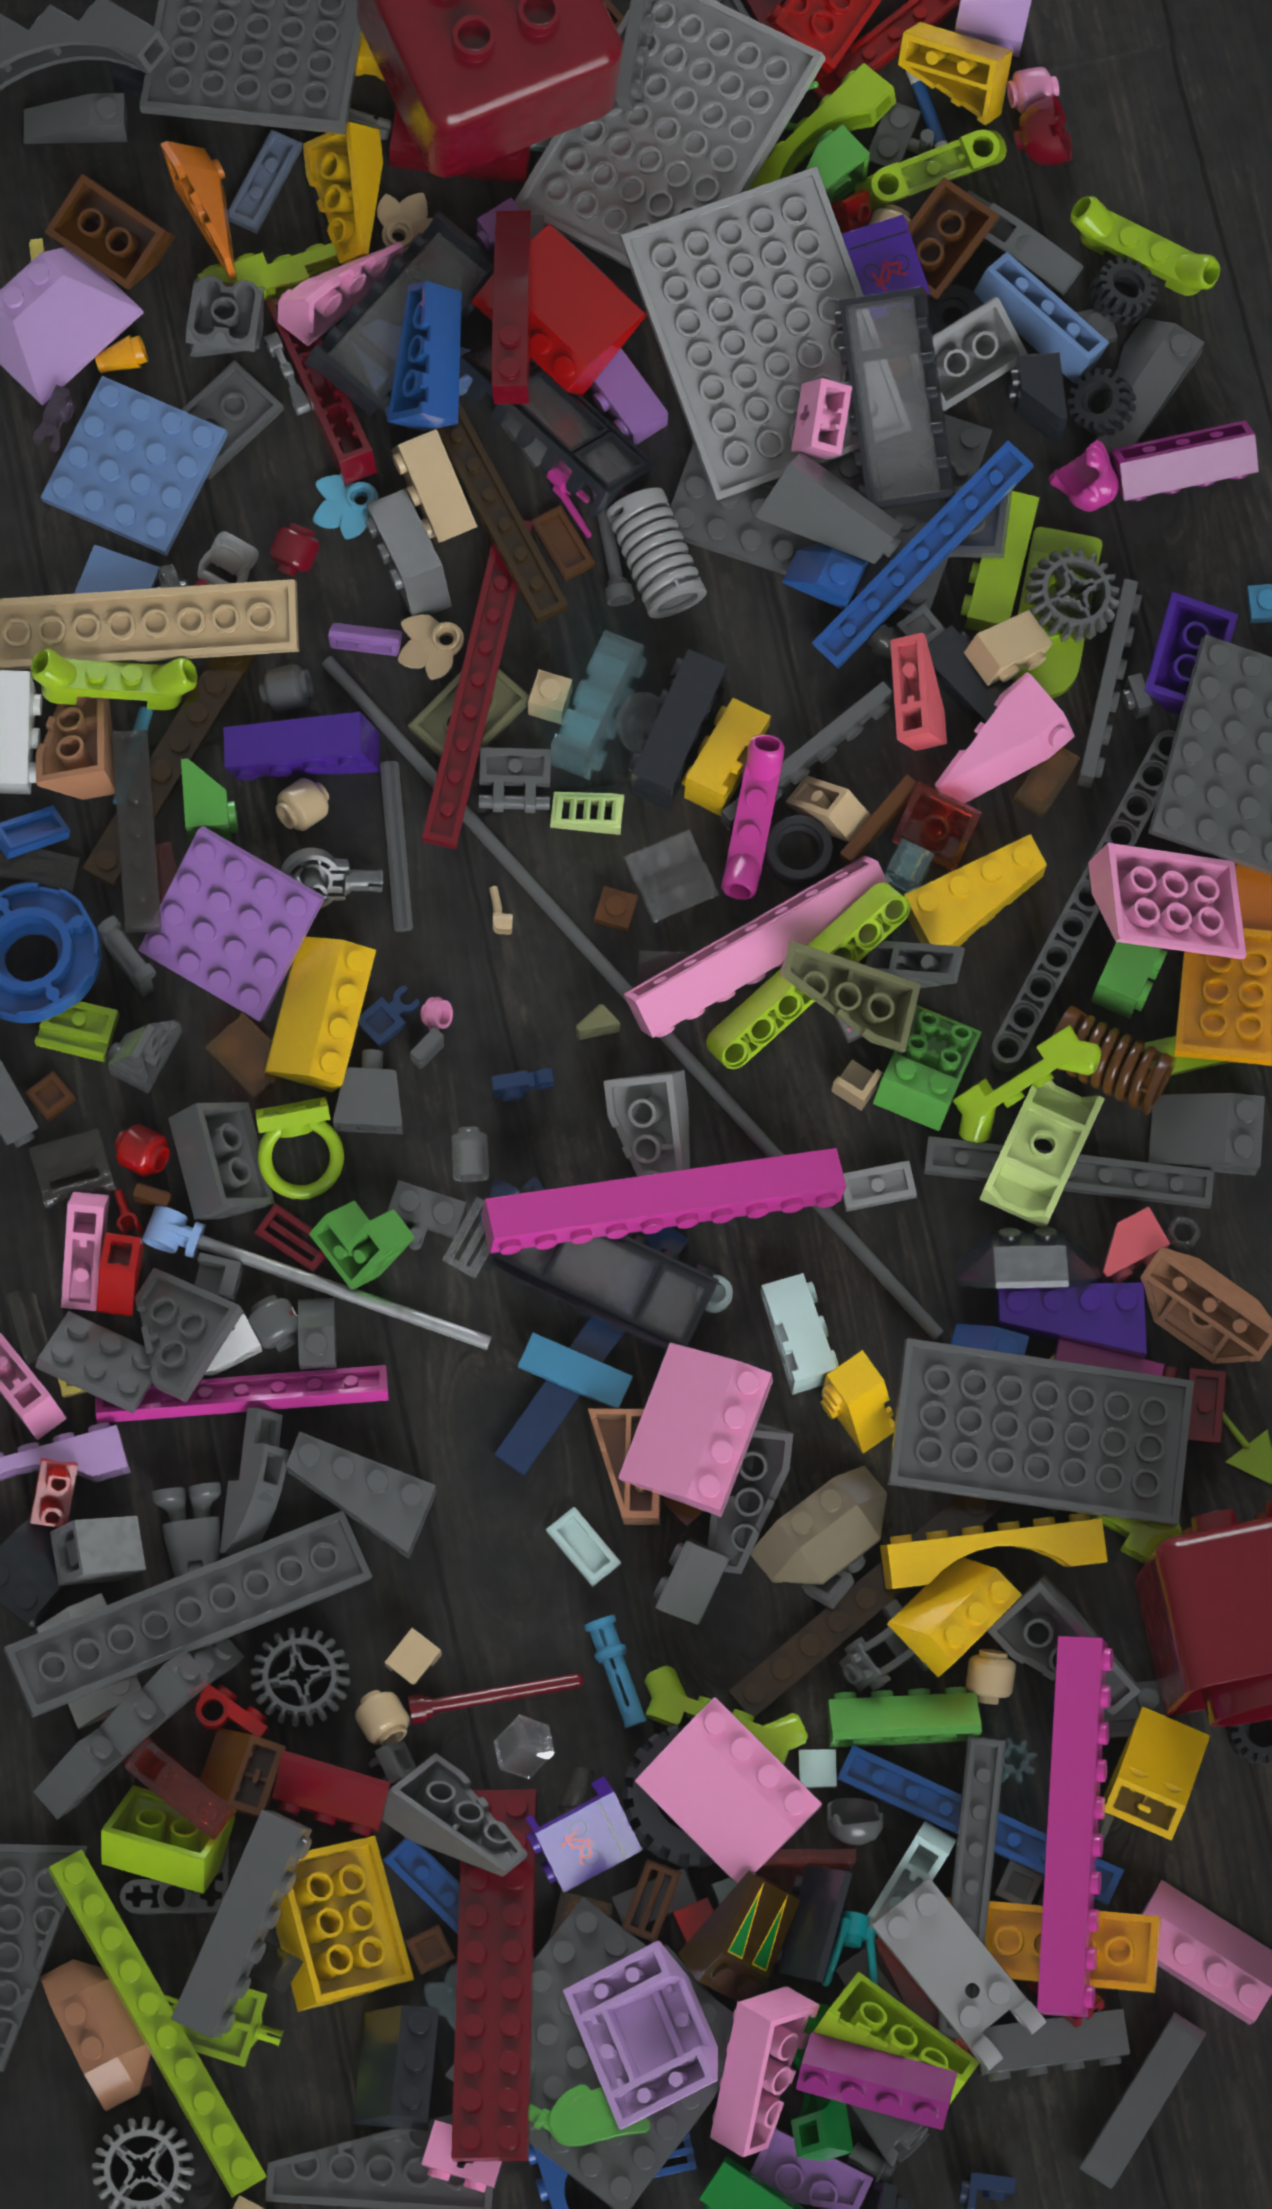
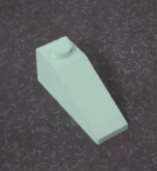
M925 1820L867 1915L870 1918L868 1927H871V1925L927 1879L930 1878L933 1881L957 1840Z

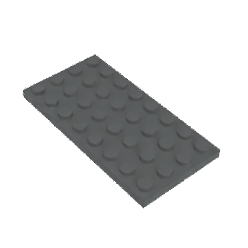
M907 1338L904 1342L887 1485L1176 1527L1179 1525L1194 1381Z

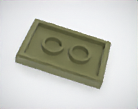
M500 669L498 670L481 742V747L485 748L528 706L530 698L524 690ZM461 672L408 725V729L440 758Z

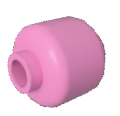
M1045 67L1015 71L1011 81H1007L1009 104L1011 108H1016L1021 114L1024 108L1037 99L1053 95L1059 96L1058 80L1056 76H1050Z

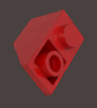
M105 1233L99 1266L97 1312L133 1317L135 1296L137 1294L144 1252V1244L141 1237Z

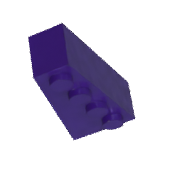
M361 712L223 727L224 766L229 773L241 781H252L258 777L271 776L287 777L380 772L379 731Z
M1090 1283L1085 1286L1001 1288L996 1290V1327L1037 1339L1044 1338L1053 1341L1063 1339L1144 1359L1147 1354L1144 1283Z

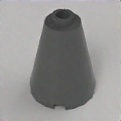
M851 2105L884 2159L892 2167L895 2166L896 2159L900 2163L904 2161L930 2135L927 2132L928 2127L925 2125Z

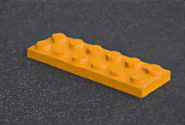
M989 1901L985 1937L986 1949L1011 1980L1039 1982L1043 1906ZM1099 1911L1098 1932H1092V1947L1097 1948L1096 1970H1090V1985H1094L1096 1988L1155 1993L1162 1917Z

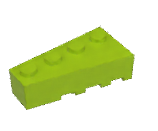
M859 1971L813 2031L817 2034L958 2072L950 2104L980 2063Z

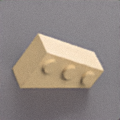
M437 429L401 443L391 449L395 466L399 474H403L408 485L406 491L414 507H418L423 517L421 522L429 538H432L435 544L477 527Z

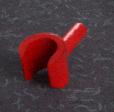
M115 1191L114 1196L120 1210L117 1226L121 1234L126 1235L129 1229L135 1227L141 1236L143 1228L137 1216L128 1209L123 1191Z

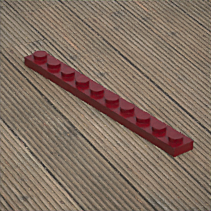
M523 520L531 534L533 522ZM493 542L422 835V842L451 849L457 848L518 590Z

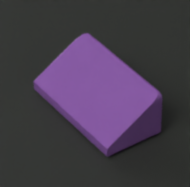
M333 623L328 634L329 645L333 649L397 656L400 654L402 631Z

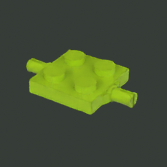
M248 1989L242 1999H238L233 2010L236 2014L235 2021L227 2034L223 2033L222 2038H209L181 2024L197 2053L242 2067L246 2066L251 2048L258 2039L279 2046L281 2039L267 2034L282 2038L284 2031L262 2025V2012L268 1994L253 1989ZM164 1995L168 2003L173 2004L171 2008L174 2012L179 1999Z

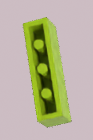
M1011 491L1012 498L1004 558H981L980 563L973 562L969 583L975 584L972 596L965 594L961 615L967 616L965 628L982 632L1011 618L1040 497Z

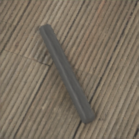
M386 761L380 764L393 924L396 932H408L413 929L400 771L398 762Z

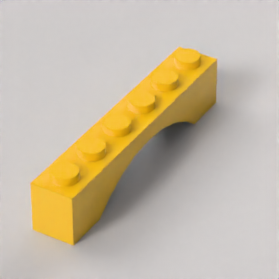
M1086 1513L1068 1515L1069 1522L1056 1524L1055 1517L1033 1519L1032 1527L1020 1528L1019 1521L998 1523V1531L984 1532L983 1525L961 1528L962 1535L948 1537V1530L926 1532V1540L912 1541V1534L890 1537L891 1544L880 1545L886 1589L929 1585L942 1570L956 1560L975 1551L995 1546L1028 1549L1051 1558L1063 1567L1108 1562L1102 1518L1091 1519L1090 1514Z

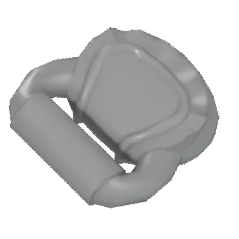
M223 531L217 535L211 549L200 560L197 573L198 578L207 581L211 585L230 584L206 570L207 566L213 563L217 567L230 572L232 576H237L236 583H245L248 580L250 569L257 562L259 552L250 544Z

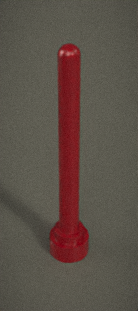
M574 1673L431 1699L430 1696L423 1697L422 1693L409 1695L407 1697L412 1725L426 1723L427 1718L434 1717V1713L579 1688L584 1684V1678L581 1674Z

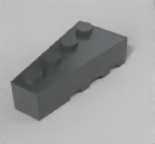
M299 1432L286 1463L287 1472L322 1498L343 1510L347 1516L359 1522L382 1541L387 1542L407 1559H410L437 1493L436 1485Z

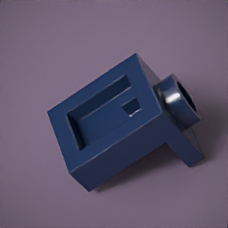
M971 2172L968 2175V2180H961L959 2202L965 2203V2209H975L977 2190L983 2191L982 2198L1005 2201L1006 2194H1015L1016 2178Z

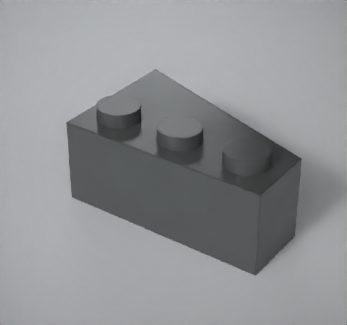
M406 489L367 503L370 518L365 519L366 527L372 539L378 538L380 543L377 545L379 555L384 565L389 564L391 569L389 574L396 590H400L410 616L432 615L452 607L443 565Z

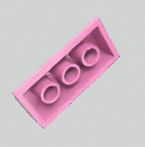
M1161 1880L1140 1914L1162 1917L1157 1966L1247 2024L1254 2023L1272 1995V1950Z

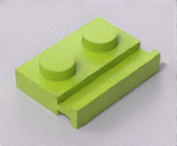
M80 1001L65 1012L46 1021H41L38 1036L35 1038L36 1046L105 1063L107 1050L110 1048L120 1014L115 1009Z

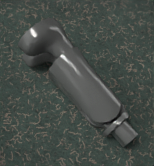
M202 1483L188 1487L194 1519L187 1520L185 1488H165L152 1492L153 1502L165 1509L170 1518V1523L162 1524V1529L175 1578L220 1560V1518L211 1517L210 1511L212 1503L221 1495V1483Z

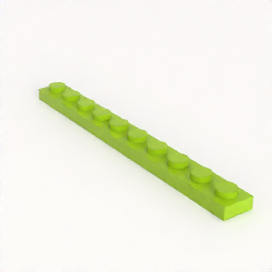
M81 1849L51 1865L48 1868L49 1874L231 2197L233 2198L267 2177L183 2027L180 2023L171 2019L174 2012L83 1850Z

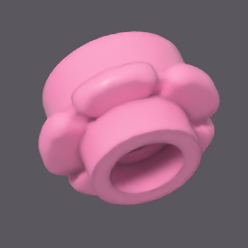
M430 997L421 1009L423 1023L428 1026L430 1031L434 1027L437 1030L445 1029L451 1024L453 1018L451 1004L440 997Z

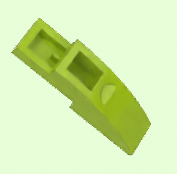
M333 243L327 245L315 244L307 248L303 253L294 256L289 254L282 255L270 264H267L263 252L256 255L248 253L236 259L235 269L237 278L230 281L220 264L207 267L203 270V273L197 274L198 279L214 276L222 282L229 283L247 280L253 282L256 286L265 287L264 300H273L282 296L287 290H293L302 281L339 267L338 255Z

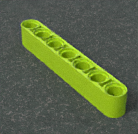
M877 883L807 946L858 963L906 920L910 913V903L888 883ZM782 968L709 1033L706 1040L708 1050L727 1068L737 1069L745 1065L815 1002L780 976Z

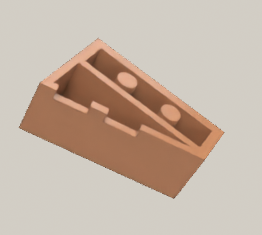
M588 1408L624 1525H660L661 1495L618 1479L644 1409Z

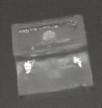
M690 830L681 832L623 857L653 922L719 895L706 862H703Z

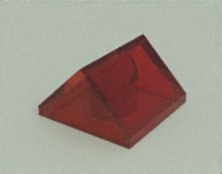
M918 781L892 838V842L954 871L957 869L979 826L982 812Z

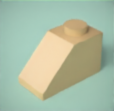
M806 776L785 802L800 815L812 817L822 823L830 836L847 842L851 841L871 817V814L849 789L810 776Z

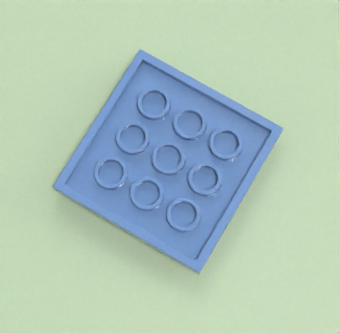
M102 376L41 495V499L49 505L167 556L228 436V432L224 428Z

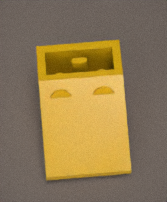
M1142 1706L1104 1794L1105 1812L1172 1841L1190 1797L1210 1735Z

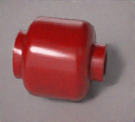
M136 1124L127 1130L121 1131L115 1141L116 1158L119 1165L143 1177L161 1172L170 1157V1149L168 1148L166 1137L142 1124Z

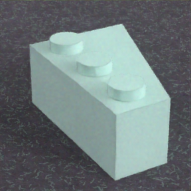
M802 1273L762 1285L761 1297L792 1395L823 1386L826 1375L839 1365L835 1352L830 1350L826 1339L829 1335L824 1317L818 1316L814 1303L818 1302L812 1281L807 1283Z

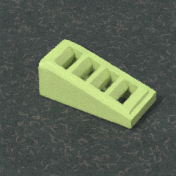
M554 792L550 828L621 835L624 795L614 793ZM563 802L570 803L568 819H561ZM577 804H584L583 819H576ZM591 805L598 806L597 820L590 819ZM605 807H612L611 820H604Z

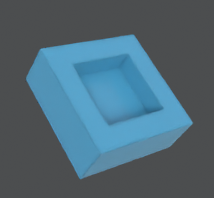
M1272 584L1248 586L1246 595L1250 623L1272 622Z

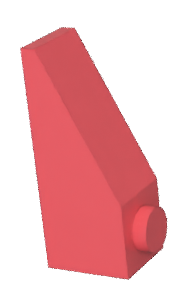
M917 633L890 640L897 740L914 751L947 744L945 710L925 634Z

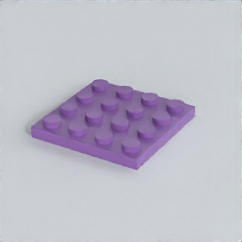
M202 826L198 829L138 951L260 1022L265 1018L325 897Z

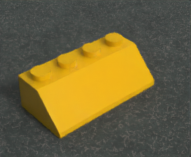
M305 937L291 964L264 1073L331 1093L343 1085L376 953L375 949L340 939Z

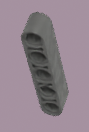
M1176 2012L1171 2015L1079 2167L1080 2170L1108 2188H1113L1206 2035L1204 2030Z

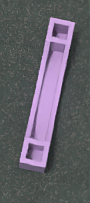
M108 1422L93 1425L88 1428L89 1433L75 1436L73 1432L60 1434L53 1438V1443L39 1446L38 1442L22 1445L17 1448L18 1453L4 1456L3 1452H0V1481L19 1474L39 1471L41 1458H48L59 1462L78 1463L77 1475L93 1482L131 1473L118 1426H110Z

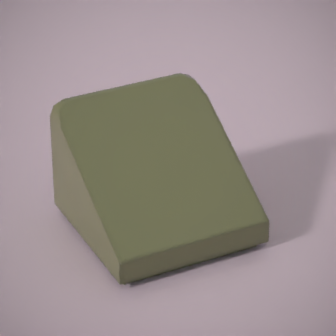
M599 1004L576 1025V1037L579 1040L620 1031V1022L603 1004Z

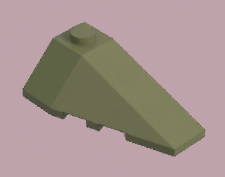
M794 941L788 942L780 976L869 1042L902 1053L906 1051L921 984Z

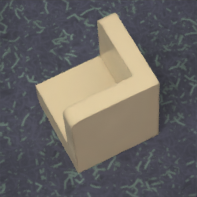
M851 1060L840 1077L837 1076L833 1082L832 1092L862 1111L880 1085L883 1072L877 1069L875 1073H872L854 1060Z
M411 1628L385 1661V1666L390 1671L394 1670L409 1683L416 1684L430 1665L434 1666L442 1656V1652L419 1632Z

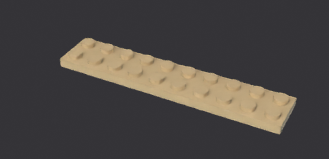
M295 579L3 598L0 599V670L31 669L34 656L47 648L52 649L65 659L124 663L174 660L178 657L193 659L299 652L297 582Z

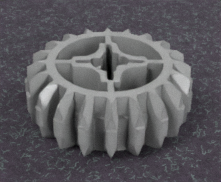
M144 2117L142 2129H138L135 2119L131 2118L128 2120L130 2131L127 2133L119 2124L114 2126L115 2132L119 2136L118 2139L114 2140L109 2135H104L103 2140L111 2146L108 2151L96 2148L95 2153L105 2157L104 2163H93L92 2169L97 2171L103 2170L104 2176L94 2178L93 2183L94 2185L106 2183L107 2188L102 2190L98 2196L100 2199H106L110 2195L114 2196V2199L109 2203V2209H117L120 2203L124 2204L123 2209H157L156 2207L160 2205L163 2209H172L167 2202L171 2197L180 2204L184 2201L183 2197L176 2193L178 2187L185 2190L191 2189V2184L181 2181L182 2175H194L195 2170L190 2167L183 2168V2162L192 2160L193 2154H180L179 2150L186 2147L188 2142L186 2139H181L175 2144L172 2140L178 2133L176 2128H171L164 2135L162 2134L165 2128L164 2121L159 2120L155 2129L152 2130L150 2129V2118ZM142 2137L159 2140L153 2148L151 2147L147 2153L142 2155L134 2154L124 2146L126 2143ZM167 2148L174 2162V2173L170 2183L158 2171V2163ZM116 2155L125 2161L129 2169L128 2176L120 2189L117 2188L113 2178V2163ZM129 2156L136 2161L141 2159L143 2163L145 2159L151 2160L149 2169L152 2171V2175L158 2179V2182L150 2177L146 2179L143 2175L141 2180L137 2179L135 2175L138 2170L134 2166L135 2164L129 2160ZM144 2183H151L162 2192L161 2195L147 2201H136L127 2198L133 2190L135 2191L137 2187Z

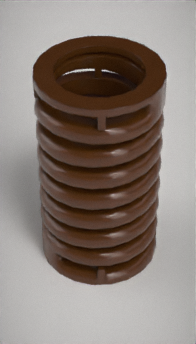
M1070 1006L1060 1020L1053 1035L1070 1025L1078 1039L1086 1041L1096 1023V1018L1092 1015L1087 1017L1080 1009ZM1078 1022L1082 1024L1079 1030L1075 1029ZM1106 1022L1098 1023L1089 1040L1090 1043L1100 1046L1108 1030ZM1112 1028L1101 1046V1058L1095 1073L1089 1076L1067 1070L1066 1073L1070 1077L1078 1076L1079 1081L1082 1083L1090 1082L1091 1087L1096 1090L1102 1088L1103 1093L1108 1096L1115 1095V1099L1119 1102H1125L1128 1099L1129 1107H1139L1138 1109L1143 1114L1148 1115L1156 1105L1175 1067L1176 1058L1167 1053L1157 1051L1153 1046H1149L1145 1050L1137 1069L1131 1076L1144 1050L1145 1043L1141 1040L1134 1042L1124 1064L1119 1070L1133 1041V1037L1130 1034H1124L1112 1058L1106 1065L1121 1034L1118 1028ZM1153 1061H1156V1064L1146 1077L1151 1064L1153 1063Z

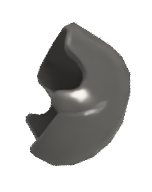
M862 1798L835 1799L828 1803L827 1806L828 1829L837 1840L848 1845L861 1846L874 1841L883 1829V1813L878 1812V1805L874 1801Z

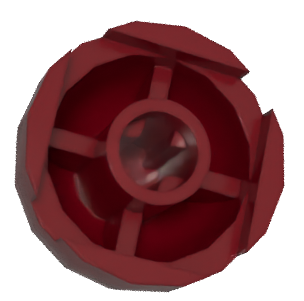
M1056 95L1042 97L1031 102L1024 108L1019 118V129L1014 130V139L1018 150L1025 149L1027 156L1032 161L1043 166L1061 165L1073 159L1070 132L1066 133L1064 125L1067 119L1061 102Z

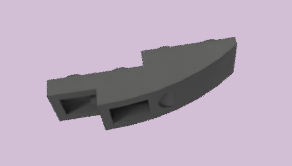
M969 190L968 194L1000 216L982 242L1003 255L1008 252L1038 280L1064 296L1084 268L1083 265L994 202L992 204Z
M247 1408L239 1480L228 1481L220 1547L221 1554L231 1556L260 1544L269 1527L282 1491L287 1469L286 1463L289 1456V1450L279 1448L283 1417L281 1414L260 1408Z

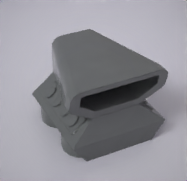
M206 276L202 279L196 278L193 284L186 327V343L191 344L189 357H204L242 351L255 352V350L260 349L264 326L263 305L265 287L256 286L253 282L247 280L229 283L222 282L214 276Z

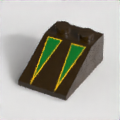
M749 1870L678 1955L694 1978L701 1984L737 2002L752 1998L770 1978L800 1899L796 1894Z

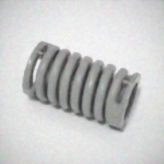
M643 489L623 497L609 507L606 517L610 524L612 523V531L617 535L616 540L619 546L622 547L621 552L627 559L626 564L632 571L631 576L637 583V590L642 594L641 599L650 618H664L678 614L696 605L706 596L707 591L704 583L701 581L700 576L698 577V569L693 566L694 560L688 554V546L683 543V534L677 531L679 525L673 519L674 513L669 506L663 489Z

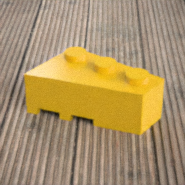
M919 22L903 33L898 65L930 88L934 89L936 87L952 98L951 102L958 107L963 106L978 117L977 120L986 126L1002 113L1013 50Z
M732 698L728 707L722 705L713 723L716 725L710 736L706 735L697 753L699 756L693 766L690 765L681 784L685 786L684 798L721 816V811L728 806L743 778L750 740L754 736L766 734L770 727L771 716L735 698Z
M863 1350L826 1375L821 1393L823 1400L820 1403L832 1420L836 1417L863 1454L894 1433L895 1422L891 1418L894 1415L893 1410L890 1406L887 1408L884 1406L890 1400L884 1379Z

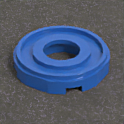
M21 883L12 885L0 892V1019L17 1023L46 1021L79 1003L91 989L101 965V938L81 901L74 895L61 888L58 891L40 887L38 883ZM30 934L43 935L51 939L57 946L58 961L55 968L47 975L31 982H24L14 978L8 972L6 966L7 953L12 944L18 939Z

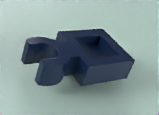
M406 985L399 987L395 991L391 1003L388 1004L381 997L359 1017L358 1026L379 1049L406 1026V1022L401 1016L411 1015L420 1007L418 999L409 1005L401 1002V998L408 993Z
M552 1068L540 1069L530 1073L521 1071L491 1076L494 1099L502 1098V1101L506 1102L523 1098V1094L529 1093V1090H542L554 1087Z

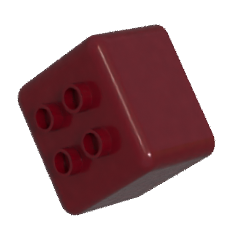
M357 0L358 24L425 168L433 175L446 178L461 174L604 117L614 106L623 43L603 0Z
M1272 1501L1264 1504L1265 1512L1255 1515V1520L1238 1523L1235 1509L1218 1510L1193 1517L1191 1519L1192 1527L1184 1529L1182 1531L1183 1535L1171 1537L1162 1542L1136 1577L1135 1587L1165 1716H1176L1206 1710L1211 1727L1236 1726L1272 1720Z

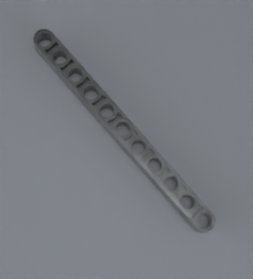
M1163 731L1154 739L1091 859L1107 843H1113L1111 836L1115 834L1125 836L1128 840L1127 846H1136L1155 810L1169 756H1165L1160 752L1159 747L1162 745L1172 747L1175 731ZM1145 775H1154L1159 779L1160 784L1150 786L1144 782L1143 777ZM1132 804L1139 805L1143 808L1144 814L1134 816L1129 813L1127 806ZM1089 864L1084 870L993 1041L989 1054L990 1061L1000 1071H1011L1020 1064L1101 912L1097 904L1085 906L1079 900V896L1082 894L1092 895ZM1067 924L1076 925L1081 934L1074 937L1068 936L1063 931V926ZM1051 954H1057L1063 958L1065 964L1060 967L1051 966L1046 957ZM1036 984L1043 985L1048 990V995L1036 997L1032 994L1030 987ZM1026 1015L1031 1019L1032 1025L1028 1028L1019 1027L1016 1025L1014 1017ZM1002 1045L1011 1046L1015 1050L1016 1056L1008 1059L1003 1058L998 1053V1047Z

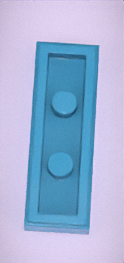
M532 1333L518 1364L520 1369L612 1409L620 1408L633 1378L632 1375L535 1333Z

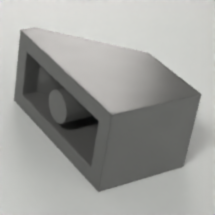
M334 1298L298 1299V1349L301 1371L337 1369Z

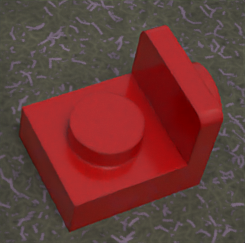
M861 189L844 200H836L831 203L840 232H849L861 228L870 222L871 206L868 190Z

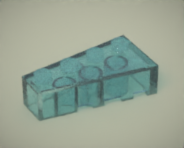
M604 630L587 667L586 674L589 676L587 680L582 679L576 690L573 700L574 711L567 709L562 719L563 724L559 735L555 734L551 743V765L591 780L594 770L601 771L608 753L603 751L608 739L612 741L615 739L621 721L617 720L621 708L627 710L632 700L634 690L630 686L634 677L641 678L648 659L643 657V644Z

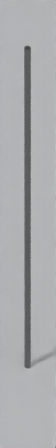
M332 656L328 657L322 663L323 668L434 789L437 771ZM467 805L463 819L467 827L626 1001L624 994L632 990V986ZM673 1032L659 1037L767 1158L784 1156L778 1147ZM817 1205L812 1206L933 1341L938 1339L944 1333L943 1329L832 1207L819 1208Z

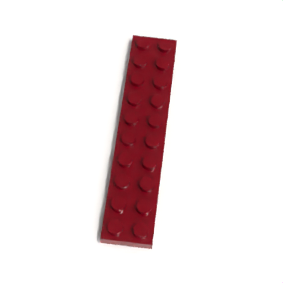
M536 1789L473 1790L478 1798L484 1797L489 1804V1812L496 1821L503 1822L526 1850L527 1856L503 1877L460 1860L451 2158L453 2162L529 2161L536 1854L525 1835L531 1832L525 1818L532 1815L537 1823L538 1793Z

